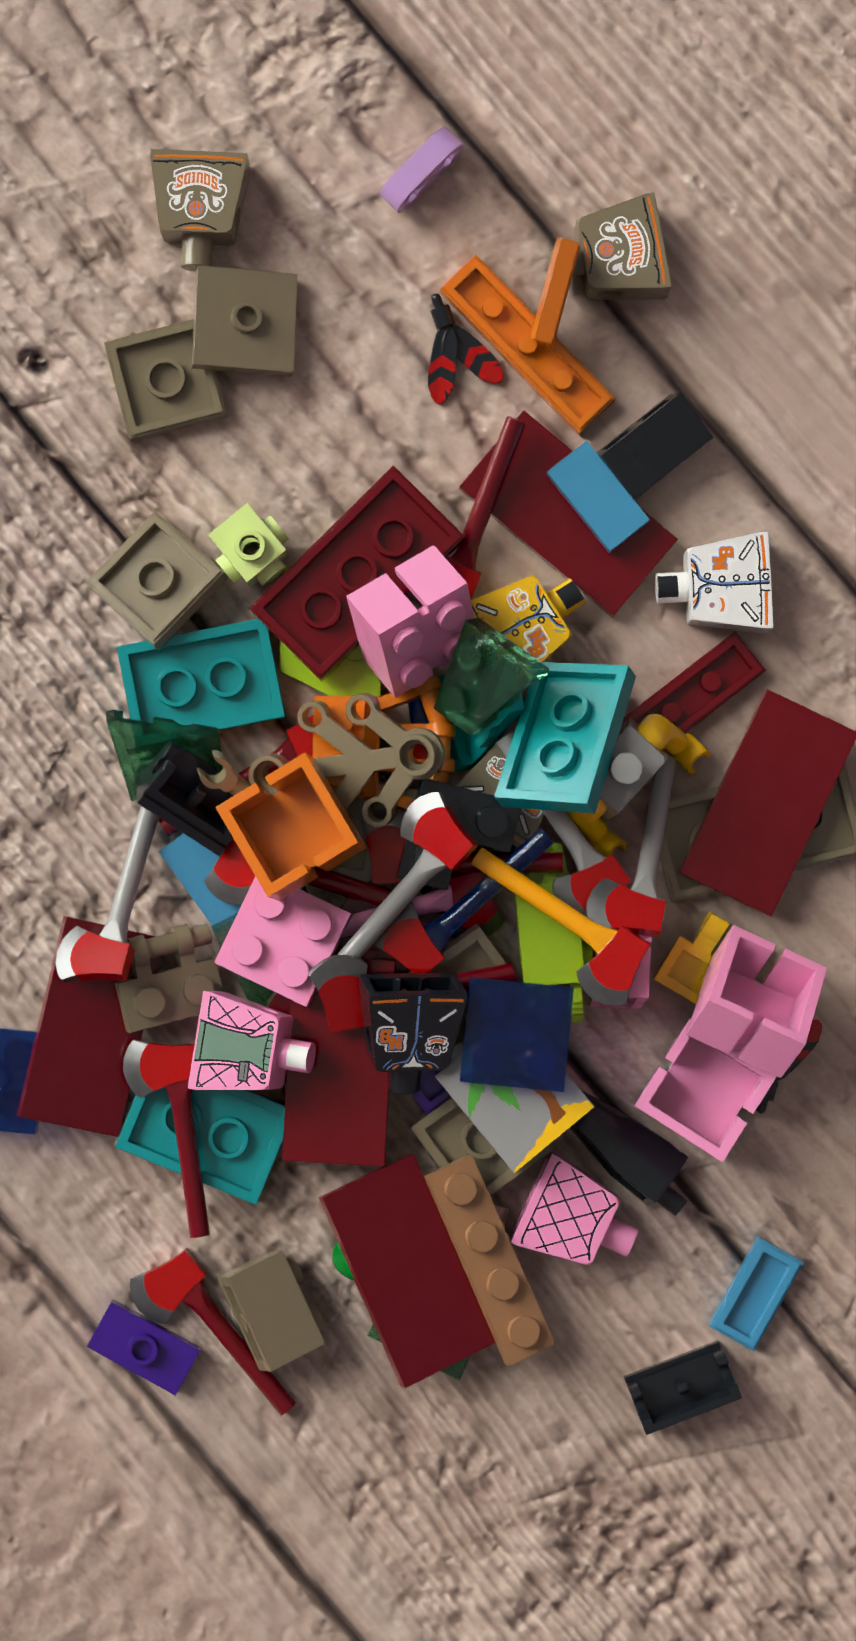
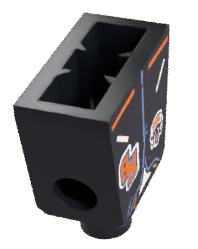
M456 972L359 974L365 1044L374 1068L380 1072H390L389 1088L391 1091L404 1095L417 1093L420 1090L421 1071L444 1070L449 1066L468 994Z

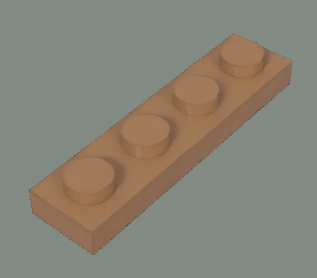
M466 1155L424 1175V1179L505 1365L512 1366L556 1344L473 1156Z

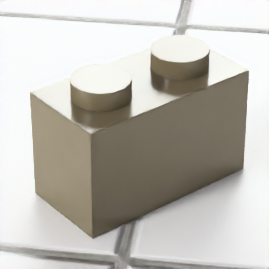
M270 1250L217 1277L259 1370L272 1372L325 1344L320 1333L321 1330L325 1329L322 1316L312 1301L306 1302L299 1287V1284L303 1283L301 1270L295 1259L291 1255L285 1256L283 1250Z

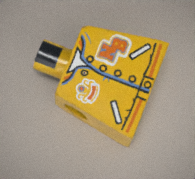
M535 575L471 600L480 648L489 663L514 658L517 676L521 684L534 672L537 662H545L571 638L572 634L563 618L585 605L586 602L572 579L569 578L546 593Z

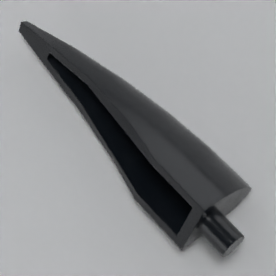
M582 1091L594 1105V1108L570 1127L572 1132L613 1179L647 1206L658 1202L676 1216L688 1200L669 1185L685 1164L688 1156L624 1112Z

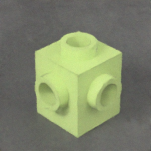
M248 503L208 535L212 543L222 553L215 560L216 563L234 584L242 578L250 588L258 582L265 587L286 569L282 562L289 555L283 544L289 540L288 536L271 516L262 521ZM254 544L260 546L257 553L253 555L245 554L248 546Z

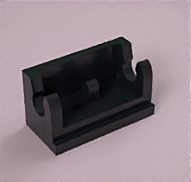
M675 393L665 397L596 453L631 497L636 500L714 437L681 393Z
M170 739L137 778V803L220 857L233 837L218 813L216 806L233 797V795L222 791L220 788L211 789L206 787L200 780L197 768L204 770L209 775H217L220 771Z
M718 1340L624 1376L646 1435L742 1399L738 1385L729 1368L727 1357Z

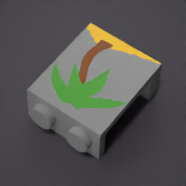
M500 1009L477 1028L483 1037L468 1049L461 1042L454 1047L449 1066L435 1077L513 1173H515L594 1108V1105L518 1013L514 1010L506 1016Z

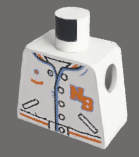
M758 532L687 549L683 554V572L656 573L655 593L657 604L685 602L686 622L688 625L759 634L768 633L774 628L768 532Z

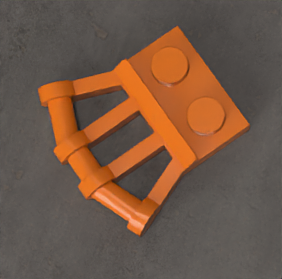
M439 676L429 677L422 685L411 688L396 698L391 693L381 697L375 696L380 703L382 712L417 699L421 700L429 724L399 725L407 731L414 728H426L439 736L445 748V760L441 769L434 776L427 779L447 783L450 775L455 774V760L450 759L451 739L456 738V725L451 724L439 693L443 688ZM314 695V701L319 700L329 706L332 718L373 750L379 749V741L382 738L367 725L352 723L346 715L347 702L353 696ZM359 700L356 705V712L361 718L366 719L370 715V706L364 700ZM314 707L313 725L318 726L322 716L320 711ZM313 733V758L343 754L317 733ZM416 759V760H417L418 762L424 763L427 759ZM395 768L376 770L356 800H368L379 795L384 787L379 785V774H392ZM346 775L327 777L334 792ZM403 795L396 804V808L407 811L415 799Z

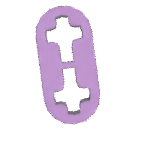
M446 126L440 128L391 176L383 186L380 196L398 213L403 212L455 161L463 150L464 144Z

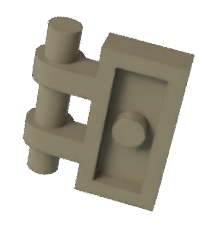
M184 924L172 927L171 933L145 939L143 935L127 939L128 943L135 949L131 963L134 977L126 981L115 982L126 1032L132 1033L197 1016L200 1014L203 991L224 992L218 965L214 963L216 958L196 961L194 955V948L212 943V935L208 924L192 928ZM175 953L177 967L152 973L150 959Z

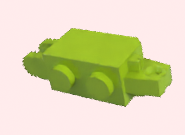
M545 843L530 846V852H563L561 843ZM564 853L563 873H529L528 878L553 894V879L569 875ZM515 894L514 902L522 986L524 988L537 986L540 1025H552L554 1008L553 1002L550 1000L549 985L568 984V1012L572 1018V1023L584 1022L582 988L576 971L593 959L592 947L584 940L581 941L579 936Z

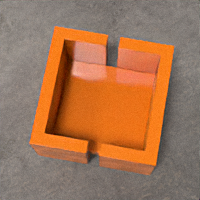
M307 753L301 754L265 776L268 784L279 791L271 796L267 788L254 783L216 806L218 813L267 897L278 901L318 878L319 876L314 869L316 866L325 871H330L367 848L316 759Z

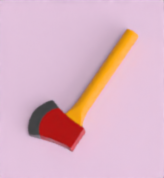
M482 847L471 863L472 866L582 938L595 950L597 955L576 971L578 981L583 990L593 1000L604 1005L617 1007L627 1005L636 973L651 943L624 925L619 930H614L590 920Z

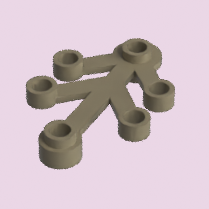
M362 693L351 697L346 705V715L356 725H367L392 747L373 750L332 718L331 709L326 703L316 700L303 704L297 713L300 727L307 732L317 733L343 753L314 759H316L326 778L346 775L335 791L346 812L376 770L395 768L380 794L368 799L363 805V818L372 827H383L391 823L396 817V804L413 780H423L434 776L444 763L445 748L436 733L426 728L405 730L381 711L378 699L369 693ZM359 700L366 701L370 706V715L366 719L361 718L356 712V705ZM311 707L317 708L321 713L322 719L318 726L311 724L308 720V711ZM416 744L425 746L428 751V758L424 763L418 762L413 756V748ZM269 754L257 758L249 769L248 778L250 785L257 783L267 788L271 796L279 791L271 787L265 779V776L268 775V769L271 765L280 768L289 761L279 754ZM375 802H380L386 807L387 815L384 820H379L373 815L372 807Z

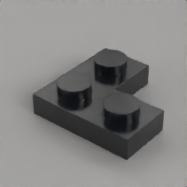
M431 779L420 780L415 800L431 792H442L458 821L478 845L510 853L521 808L502 807L494 798V795ZM405 839L396 873L397 878L403 879L419 859L424 848ZM447 867L438 872L425 885L448 890L452 870Z

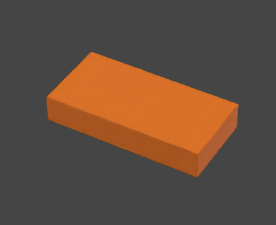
M559 237L556 239L530 336L535 340L552 344V341L555 342L581 247L579 242Z

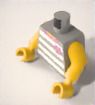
M650 714L639 725L630 718L620 728L595 814L568 812L585 839L596 851L605 857L611 855L616 847L622 851H625L627 843L607 829L605 821L617 815L668 759V752L689 774L697 772L692 765L699 757L703 755L707 758L711 757L710 751L693 734H685L662 715Z

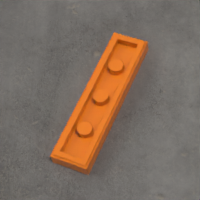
M477 255L440 288V294L578 436L615 401L616 398L557 337L555 342L552 341V344L530 337L536 316Z

